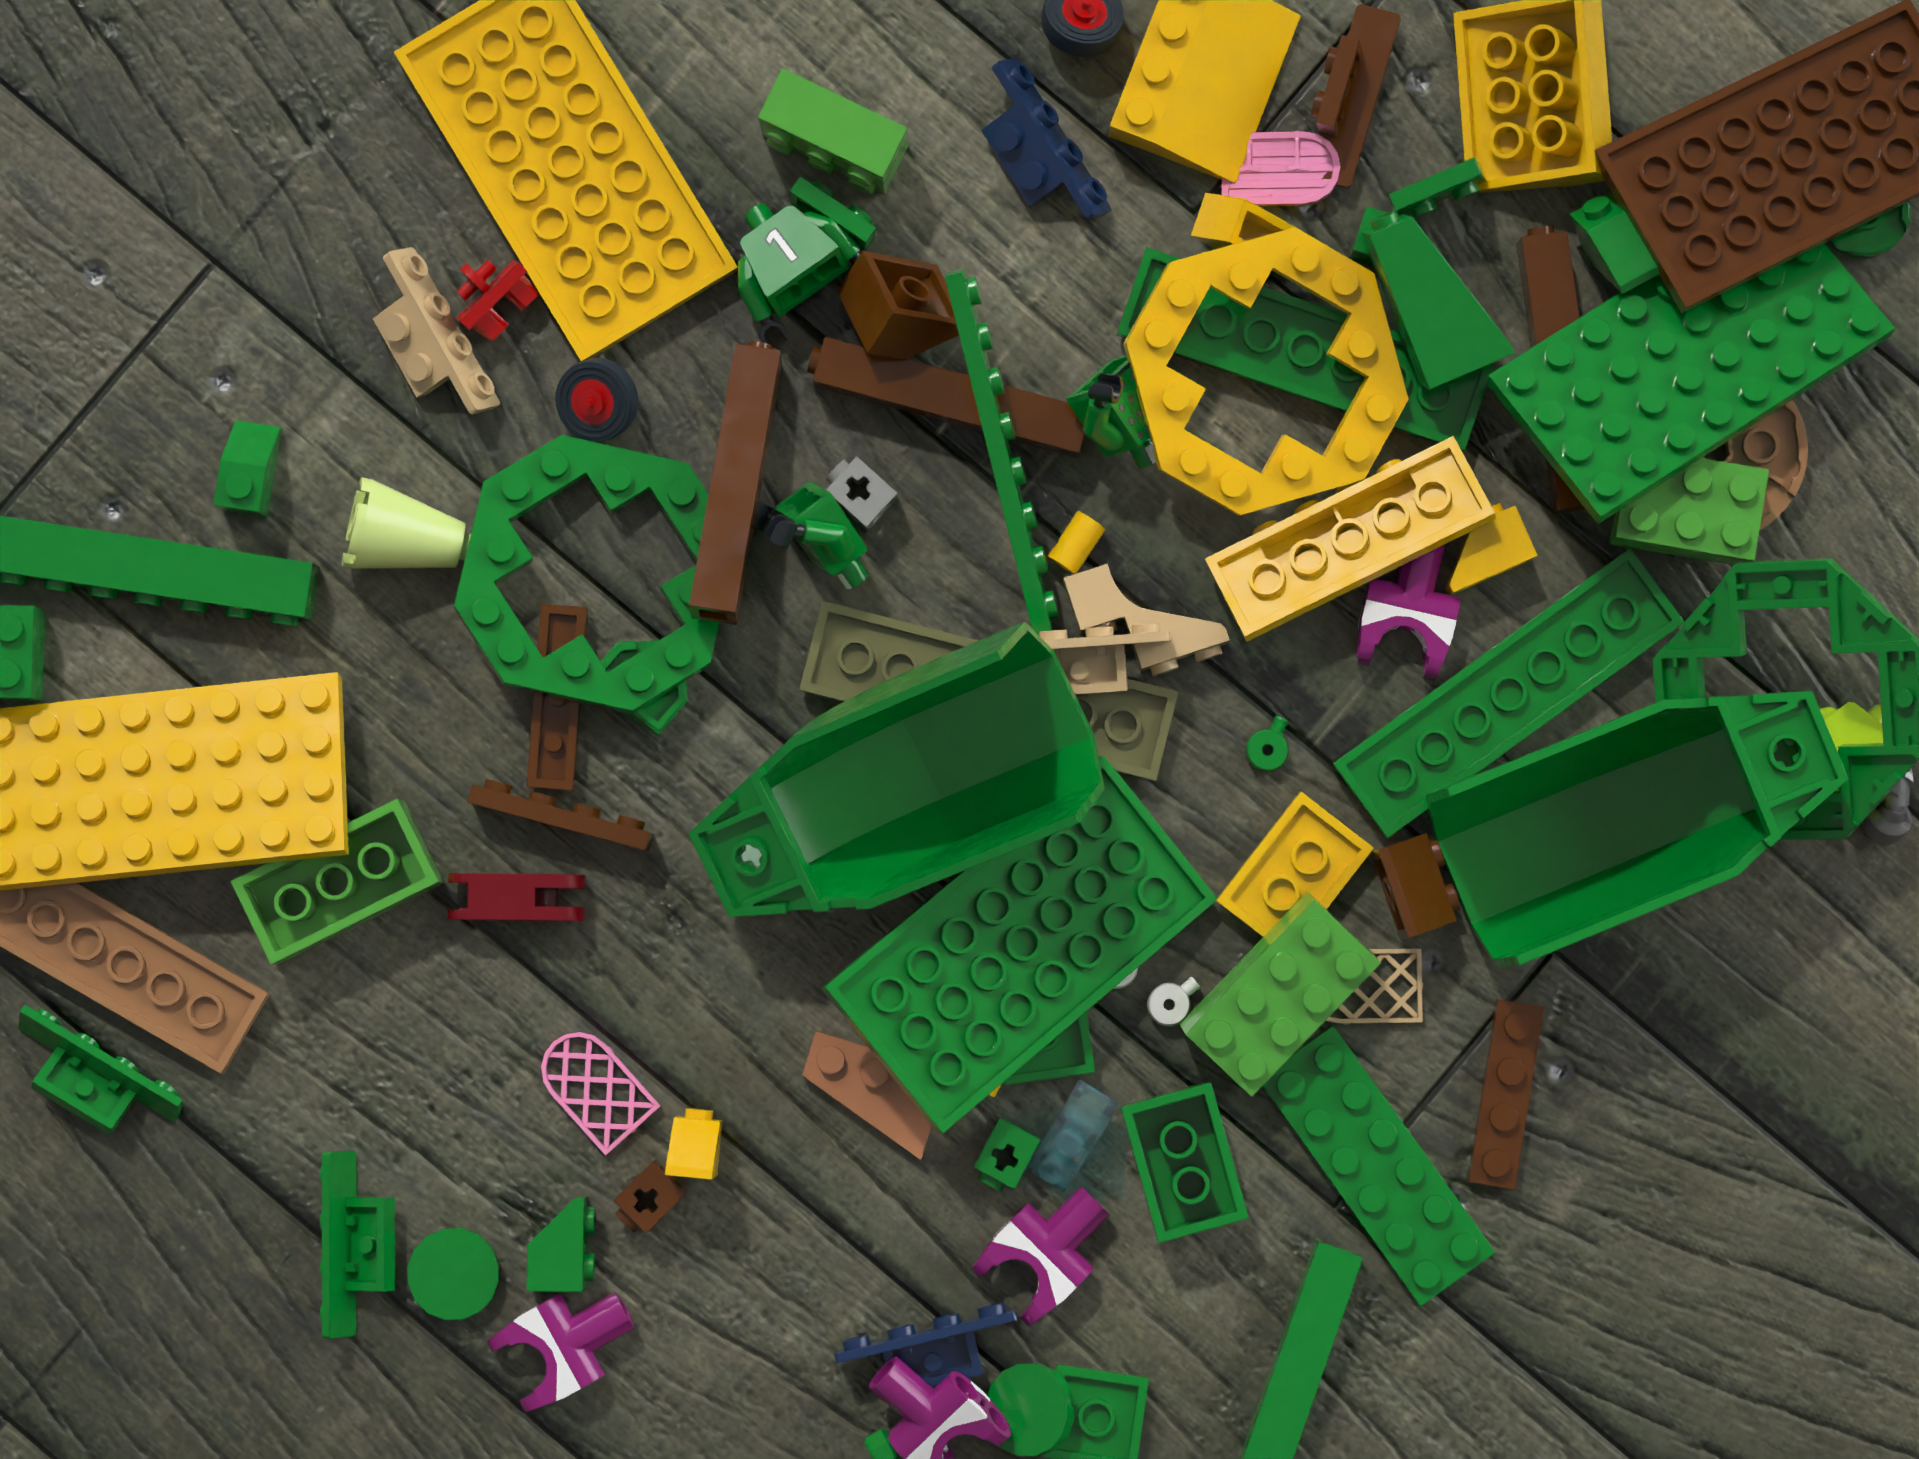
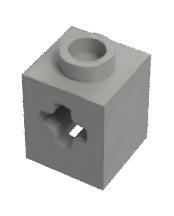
M857 456L850 464L843 459L826 478L830 483L826 490L833 495L839 506L867 532L898 499V493ZM864 481L869 483L866 487L869 497L866 500H863L861 497H857L853 501L849 499L851 496L850 483L854 482L857 485H861Z

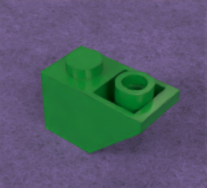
M588 1196L574 1198L527 1244V1291L583 1292L587 1289V1281H594L595 1253H587V1234H595L596 1207H588Z

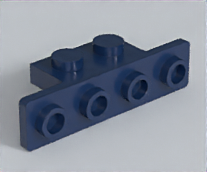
M1016 58L998 61L991 68L1014 106L981 131L1028 206L1031 207L1039 204L1065 185L1087 220L1102 217L1109 213L1112 209L1107 202L1106 190L1086 169L1082 162L1083 155L1081 150L1064 134L1058 124L1059 117L1051 104L1042 99L1034 86L1035 79L1029 68Z
M1001 1302L980 1307L977 1309L978 1317L962 1321L960 1314L955 1313L932 1319L934 1327L920 1331L915 1330L914 1324L887 1330L889 1338L870 1342L869 1335L846 1339L842 1341L843 1349L835 1351L836 1363L883 1353L886 1363L890 1358L897 1356L931 1387L941 1383L952 1371L962 1373L967 1378L983 1375L974 1331L1018 1320L1016 1308L1006 1310L1005 1303Z

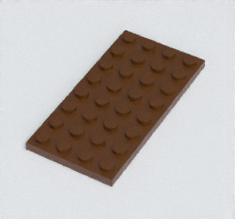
M1904 0L1595 150L1601 175L1658 267L1659 275L1681 313L1919 197V13L1911 0Z

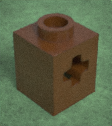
M656 1159L613 1200L620 1207L615 1214L633 1232L641 1228L645 1233H648L688 1193L673 1176L665 1175L666 1169ZM639 1189L644 1192H648L651 1189L656 1190L658 1193L654 1200L658 1206L656 1211L651 1207L644 1210L639 1208L637 1205L641 1200L640 1195L637 1193Z

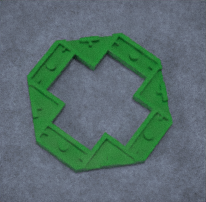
M560 435L483 482L454 610L504 686L520 690L524 688L550 694L551 697L583 704H596L613 708L615 711L633 714L710 666L719 622L691 618L689 602L696 565L660 586L661 593L683 626L609 672L606 671L583 634L543 658L496 586L497 583L533 562V557L516 533L511 522L586 477L610 515L645 493L650 492L697 563L709 494L689 463Z
M1832 558L1748 561L1734 564L1723 577V581L1709 597L1701 602L1682 624L1683 627L1652 659L1656 703L1666 699L1706 698L1703 658L1739 657L1747 654L1744 610L1829 607L1832 654L1878 652L1883 743L1842 744L1838 746V754L1849 779L1840 786V790L1834 791L1805 818L1800 819L1784 833L1779 840H1834L1849 837L1919 761V639Z

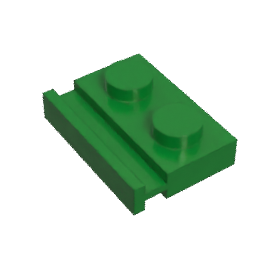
M1474 157L1390 193L1389 196L1394 209L1399 215L1410 214L1416 220L1437 211L1438 209L1435 204L1451 196L1454 202H1458L1479 193L1478 185L1486 182L1487 179L1480 163Z

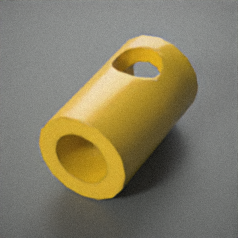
M1077 511L1060 536L1058 543L1052 548L1047 557L1056 565L1074 575L1081 568L1106 529L1086 514Z

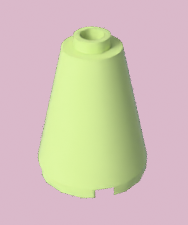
M360 478L361 491L356 490L345 538L350 543L348 552H343L342 566L351 569L456 568L459 559L465 560L471 534L465 532L466 524L373 479Z

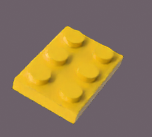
M1300 791L1218 896L1216 902L1261 937H1264L1307 891L1327 909L1374 847Z

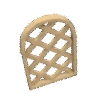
M1421 948L1369 949L1373 954H1379L1377 958L1380 962L1385 958L1397 970L1385 982L1373 971L1370 976L1380 987L1369 998L1359 988L1354 991L1365 1003L1354 1014L1341 1004L1338 1008L1348 1018L1329 1017L1326 1020L1344 1025H1349L1350 1023L1423 1022ZM1412 953L1401 966L1389 955ZM1415 958L1417 981L1405 970ZM1400 974L1413 985L1402 997L1389 987ZM1384 990L1397 1001L1386 1014L1373 1003ZM1416 990L1417 1013L1405 1002ZM1402 1006L1413 1018L1390 1017ZM1370 1007L1381 1018L1358 1017Z

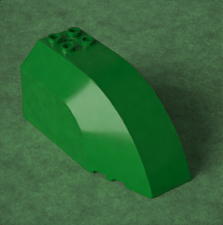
M1024 621L886 680L818 716L796 732L696 825L688 835L729 917L786 914L788 911L811 909L814 912L829 911L831 908L856 907V910L871 909L1079 824L1105 788L1094 733L1055 651Z
M1813 691L1662 700L1426 795L1435 840H1437L1441 848L1445 866L1470 927L1495 967L1501 968L1522 965L1737 877L1753 860L1767 848L1773 846L1782 838L1784 833L1800 819L1805 818L1849 778Z

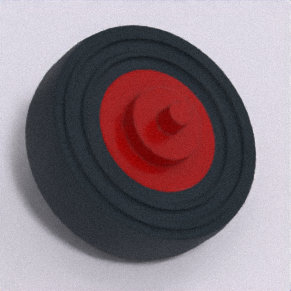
M1045 0L1041 14L1042 28L1048 40L1059 50L1078 57L1097 56L1112 48L1118 40L1124 24V10L1120 0Z
M592 358L573 365L564 373L557 385L555 402L562 423L571 433L584 440L601 442L622 434L631 425L638 410V393L633 379L623 367L607 359Z

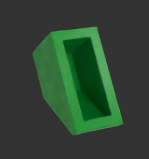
M1610 193L1588 200L1582 208L1569 214L1586 259L1622 294L1659 275L1656 263L1626 212L1621 209L1615 197Z
M235 421L220 460L213 503L215 507L225 512L268 518L282 432L281 427Z

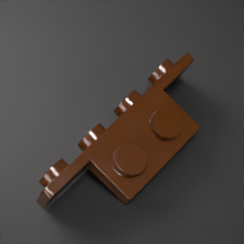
M1362 4L1356 7L1348 36L1342 35L1338 48L1331 47L1328 52L1324 74L1330 75L1325 92L1317 91L1311 111V117L1317 118L1316 125L1319 135L1330 141L1338 153L1341 168L1336 186L1349 189L1352 186L1401 22L1400 15L1397 13ZM1328 171L1322 179H1331L1333 171Z

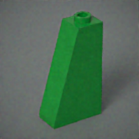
M1396 210L1370 220L1372 228L1362 231L1361 234L1421 386L1428 389L1435 388L1515 354L1510 342L1413 217L1404 214L1398 216Z

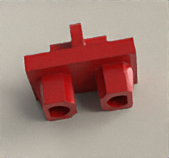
M488 259L476 272L465 263L459 270L468 280L456 292L465 301L477 289L481 293L456 319L468 330L473 328L490 341L495 340L508 326V323L492 307L505 295L522 311L538 296L531 282L524 276L527 270L518 261L512 260L487 284L485 281L497 270Z

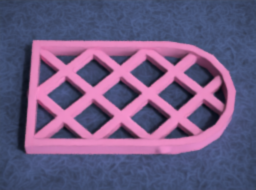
M583 1032L565 1034L553 1041L544 1054L541 1070L545 1086L553 1096V1099L563 1107L605 1156L629 1134L634 1133L637 1127L661 1106L615 1055L612 1048L595 1035ZM570 1038H586V1053H569ZM564 1041L563 1052H553L555 1047ZM592 1041L601 1046L608 1055L592 1054ZM549 1057L563 1058L562 1075L548 1074L547 1064ZM569 1058L586 1059L585 1076L568 1075ZM591 1059L608 1060L607 1077H591ZM614 1062L630 1079L613 1078ZM549 1080L562 1081L561 1097L554 1090ZM568 1081L584 1082L583 1099L567 1098ZM590 1082L607 1083L606 1100L589 1099ZM613 1083L630 1084L629 1101H612ZM635 1086L651 1103L635 1102ZM567 1104L583 1105L582 1120ZM589 1105L606 1106L605 1123L588 1122ZM612 1106L628 1107V1124L611 1123ZM634 1107L651 1108L634 1123ZM589 1128L605 1129L604 1145ZM610 1129L626 1130L610 1145Z

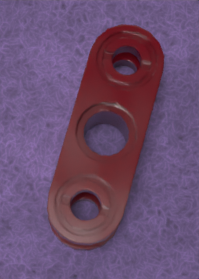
M448 873V883H459V885L468 886V908L447 910V920L585 921L586 907H558V889H586V875Z

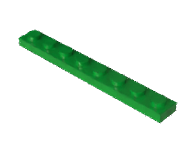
M966 268L947 272L945 280L1031 627L1039 635L1041 631H1052L1054 625L1052 618L1059 617L1058 604L1054 591L1046 592L1042 574L1049 572L1043 546H1034L1031 530L1038 528L1032 502H1023L1019 486L1027 483L1021 457H1012L1008 440L1016 439L1010 413H1001L997 397L1004 394V386L999 368H990L986 350L993 349V342L988 323H979L975 305L982 304L976 276L968 278Z

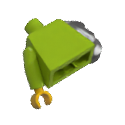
M1853 702L1846 703L1838 710L1833 707L1820 708L1837 752L1838 746L1842 744L1883 743L1880 704L1874 705L1868 712ZM1912 768L1862 822L1866 834L1878 843L1886 845L1895 844L1904 837L1911 827L1912 817L1907 806L1909 805L1910 790L1914 792Z

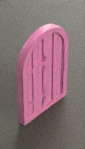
M1304 131L1252 132L1251 138L1248 141L1245 161L1239 169L1238 179L1236 183L1222 179V195L1245 198L1257 206H1300L1318 203L1330 195L1336 186L1341 168L1338 153L1330 141L1315 133ZM1328 171H1333L1331 179H1322Z

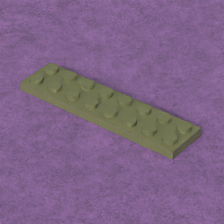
M822 601L799 690L844 702L886 680L975 643L978 640ZM1127 679L1128 691L1076 694L1078 702L1094 733L1098 757L1104 755L1119 773L1156 782L1179 692Z

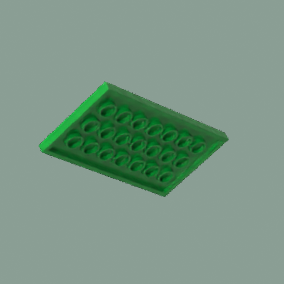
M1824 243L1684 313H1681L1661 276L1657 275L1623 294L1620 292L1488 375L1486 383L1596 523L1599 524L1892 336L1895 328Z
M1104 755L1099 757L1105 789L1079 824L960 872L821 988L938 1134H943L1218 899Z

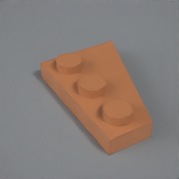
M815 1031L802 1076L921 1160L931 1125L870 1048Z

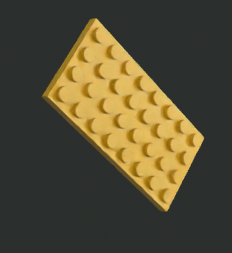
M479 0L394 51V54L520 262L527 270L528 275L580 361L596 357L738 271V266L576 0Z
M338 672L0 708V891L349 855L342 677Z

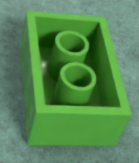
M784 68L781 69L758 116L762 135L768 138L766 141L768 146L786 155H790L792 150L807 156L809 157L807 160L809 166L828 175H831L833 170H836L850 177L848 184L870 195L873 194L874 190L886 193L909 146L907 127Z
M1701 458L1616 512L1613 518L1609 544L1729 565L1755 561L1769 469Z

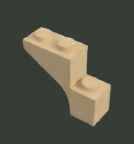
M1108 564L1063 578V585L1080 634L1086 632L1085 628L1113 626V631H1117L1116 622L1122 620L1128 634H1132V625L1160 623V632H1170V642L1131 644L1140 672L1151 669L1152 676H1157L1178 669L1177 660L1191 655L1195 656L1196 662L1223 654L1220 646L1230 641L1226 628L1220 623L1149 610L1133 604L1116 586Z

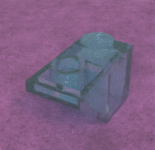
M1079 1079L1035 1150L1026 1169L1065 1192L1099 1141L1119 1103Z

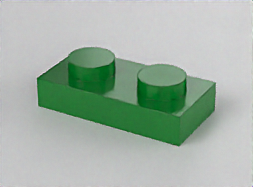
M800 176L790 190L789 203L803 213L813 211L835 220L860 244L861 252L867 251L875 239L876 227L871 224L873 219L859 207L850 205L847 208L833 199L835 197L834 192L822 182L813 179L809 183Z

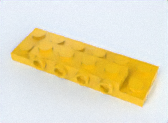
M1454 436L1403 461L1400 459L1391 460L1379 467L1376 471L1377 474L1361 482L1358 481L1341 486L1335 491V495L1320 502L1318 500L1308 501L1300 505L1294 511V515L1280 522L1276 520L1265 522L1253 531L1252 536L1205 558L1206 564L1246 642L1495 520V512Z

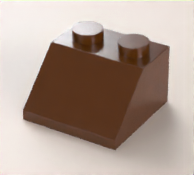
M862 251L837 290L868 354L877 357L886 356L906 360L959 335L946 281L935 264Z
M1427 833L1370 852L1400 939L1411 938L1457 921L1454 911L1460 910V904L1451 883L1444 885L1439 868L1445 866V861L1437 840L1429 842Z

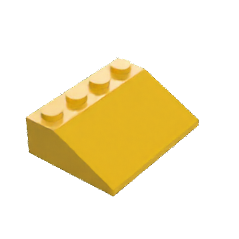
M1158 0L1110 123L1108 137L1215 178L1236 183L1240 174V167L1243 166L1247 155L1248 141L1251 138L1252 132H1256L1301 15L1272 0Z
M1521 0L1453 13L1464 160L1467 161L1475 157L1483 169L1487 181L1478 185L1479 193L1566 187L1605 181L1601 175L1595 153L1596 149L1612 142L1601 0Z

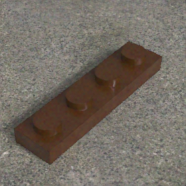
M541 604L537 649L543 658L582 634L586 639L587 607ZM534 691L526 787L574 791L581 703L551 697L550 694Z
M486 779L484 787L472 784L468 803L648 852L650 850L654 834L644 831L646 823L644 821L619 815L617 823L599 819L601 810L575 803L573 811L555 807L557 798L530 791L529 798L524 799L510 795L513 786Z
M1496 999L1468 1172V1182L1515 1190L1544 1011L1542 1006Z

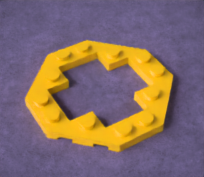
M1296 227L1169 262L1123 343L1128 363L1130 362L1136 382V392L1144 421L1148 425L1153 443V453L1158 470L1236 515L1247 514L1365 480L1409 400L1375 274ZM1272 270L1348 314L1326 355L1364 376L1365 379L1323 455L1284 434L1281 435L1262 472L1259 473L1184 430L1206 388L1166 365L1209 287L1249 309Z

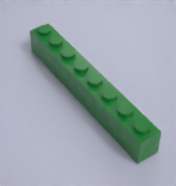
M0 516V583L26 586L27 579L44 581L43 589L62 593H71L72 585L90 588L89 596L116 600L117 592L134 594V603L161 607L162 600L167 599L180 601V610L207 614L208 606L226 608L224 616L242 620H252L253 613L271 615L270 623L289 627H297L298 619L307 621L312 619L320 567L311 562Z

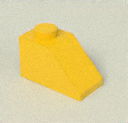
M1205 193L1191 236L1214 249H1219L1294 228V226L1245 198Z
M1501 503L1493 505L1492 508L1496 519L1465 535L1445 586L1448 595H1453L1525 564L1538 556L1516 506L1503 510Z
M686 1108L685 1117H674L665 1175L711 1180L718 1175L723 1120L712 1119V1110Z

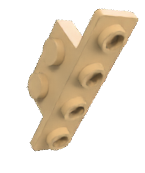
M413 247L389 251L383 256V260L404 296L375 316L373 320L415 396L428 395L450 379L470 414L473 415L492 410L499 406L500 401L494 392L493 382L480 367L472 352L470 341L462 334L451 315L450 306L447 300L439 293L431 279L424 259L417 254Z
M1160 623L1132 625V634L1114 635L1113 626L1085 628L1086 637L1067 638V630L1039 632V636L1055 651L1075 695L1128 691L1125 645L1171 641L1169 631L1160 632Z

